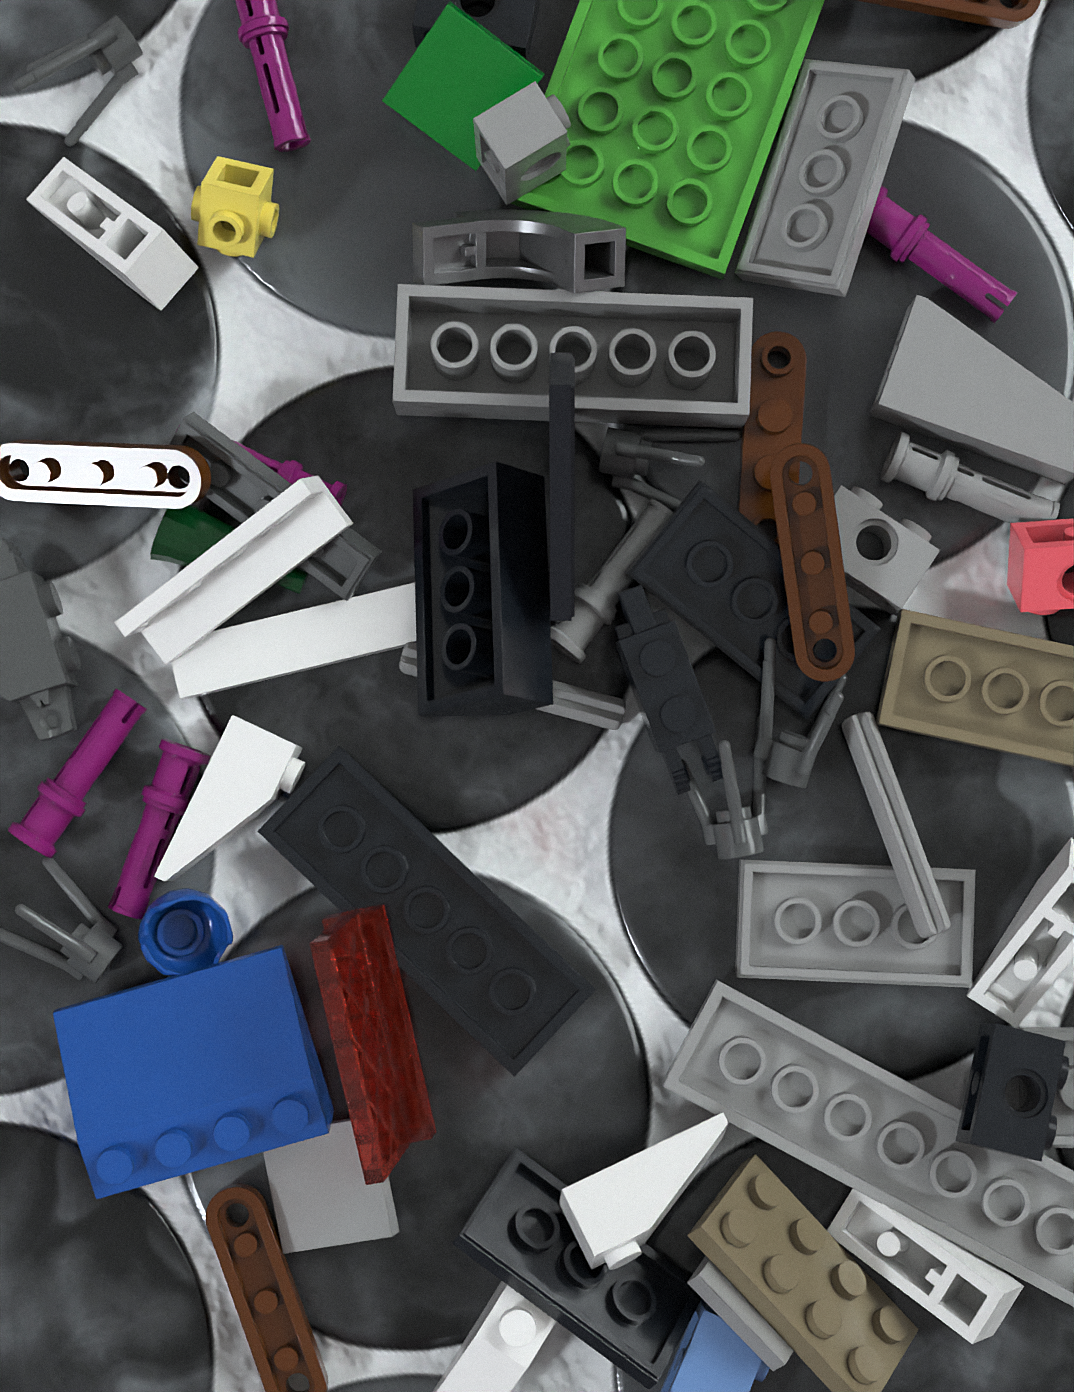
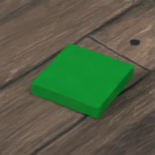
M449 2L382 102L476 171L481 164L476 157L473 118L536 81L538 84L545 73L452 2Z

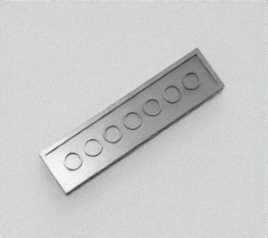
M717 979L715 980L661 1083L663 1087L715 1115L723 1112L728 1122L873 1200L885 1204L912 1221L1074 1307V1170L1044 1154L1041 1162L955 1141L962 1110Z

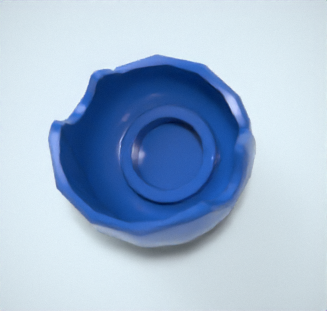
M182 888L166 892L148 907L140 922L138 940L147 962L161 974L175 976L218 963L228 945H231L233 942V932L226 910L208 893L190 888Z

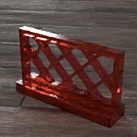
M384 904L327 915L322 919L324 931L309 943L366 1185L383 1183L412 1142L430 1140L436 1133Z

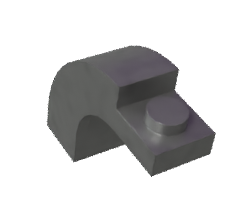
M477 210L454 212V218L412 223L413 282L419 285H440L490 278H516L550 283L572 293L625 286L626 227L606 220L578 214L540 210Z

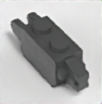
M0 537V697L21 704L39 740H52L77 730L70 689L78 687L74 671L81 669L80 658L70 636L62 637L56 616L63 614V608L52 581L45 583L43 577L30 570L28 571L24 559L20 557L22 553L18 551L19 547Z

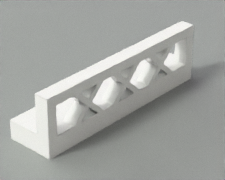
M319 476L301 478L114 623L124 637L141 632L165 665L171 663L345 531L353 522Z

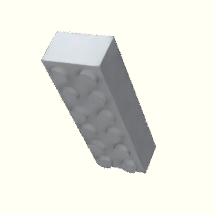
M398 284L392 401L397 415L549 421L551 353H572V356H575V422L743 429L750 413L753 298L593 291L572 293L567 290Z

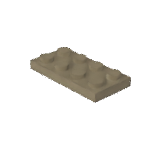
M901 609L897 616L876 724L1074 768V646Z
M756 1154L741 1163L687 1235L831 1392H882L919 1330Z

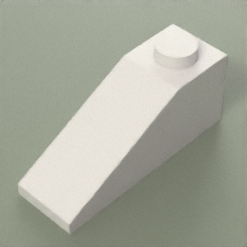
M65 157L58 162L26 199L34 208L160 311L199 268L163 228Z
M232 715L154 877L164 882L175 881L275 803L282 791L291 794L305 767V762L298 759L303 748Z
M1070 838L1037 880L972 983V988H969L967 997L1016 1028L1074 958L1073 838Z
M723 1112L561 1190L559 1205L591 1270L604 1263L607 1264L609 1270H613L631 1262L642 1254L639 1246L646 1243L723 1139L728 1126V1121Z
M855 1189L851 1190L827 1229L838 1243L971 1344L994 1335L1024 1285L993 1263Z
M501 1281L433 1392H511L529 1367L556 1321Z

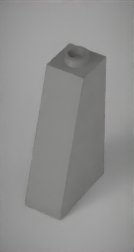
M916 295L906 310L869 416L1064 485L1074 479V403L931 300Z

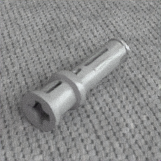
M902 431L896 436L881 471L880 480L889 483L895 479L925 491V497L929 500L941 501L946 497L1008 523L1056 520L1060 509V503L1037 496L1022 488L960 464L959 457H956L952 451L945 450L941 454L911 442L909 434Z
M651 499L639 518L620 540L587 585L581 583L579 586H575V617H572V621H555L550 626L552 646L579 664L586 658L585 648L604 624L611 625L616 619L615 614L618 610L615 608V605L619 601L617 593L628 589L632 582L635 581L625 571L673 512L660 502Z

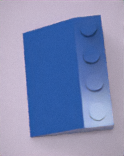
M283 945L55 1009L53 1012L77 1142L96 1199L325 1135L330 1131L334 1107Z

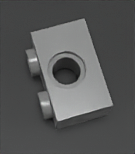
M536 81L473 118L476 157L506 205L566 170L567 147L570 146L566 130L571 127L569 117L558 98L554 94L546 98Z
M841 485L834 493L846 585L893 615L903 608L940 550L929 543L932 536L918 524L905 518L898 523L880 511L883 504L871 493L856 486L850 491ZM871 532L881 539L884 553L880 560H868L859 553L856 546V539L859 533Z

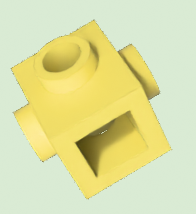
M217 156L201 182V186H197L192 200L191 220L199 222L197 245L216 249L221 254L238 257L244 255L254 258L264 237L273 238L278 223L279 204L271 202L274 169Z

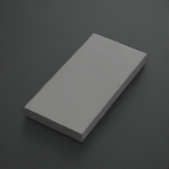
M804 59L736 267L735 274L741 280L846 297L915 82V77L909 69Z
M739 859L735 977L972 988L976 870L930 868L951 924L950 928L943 933L921 938L916 931L893 866Z

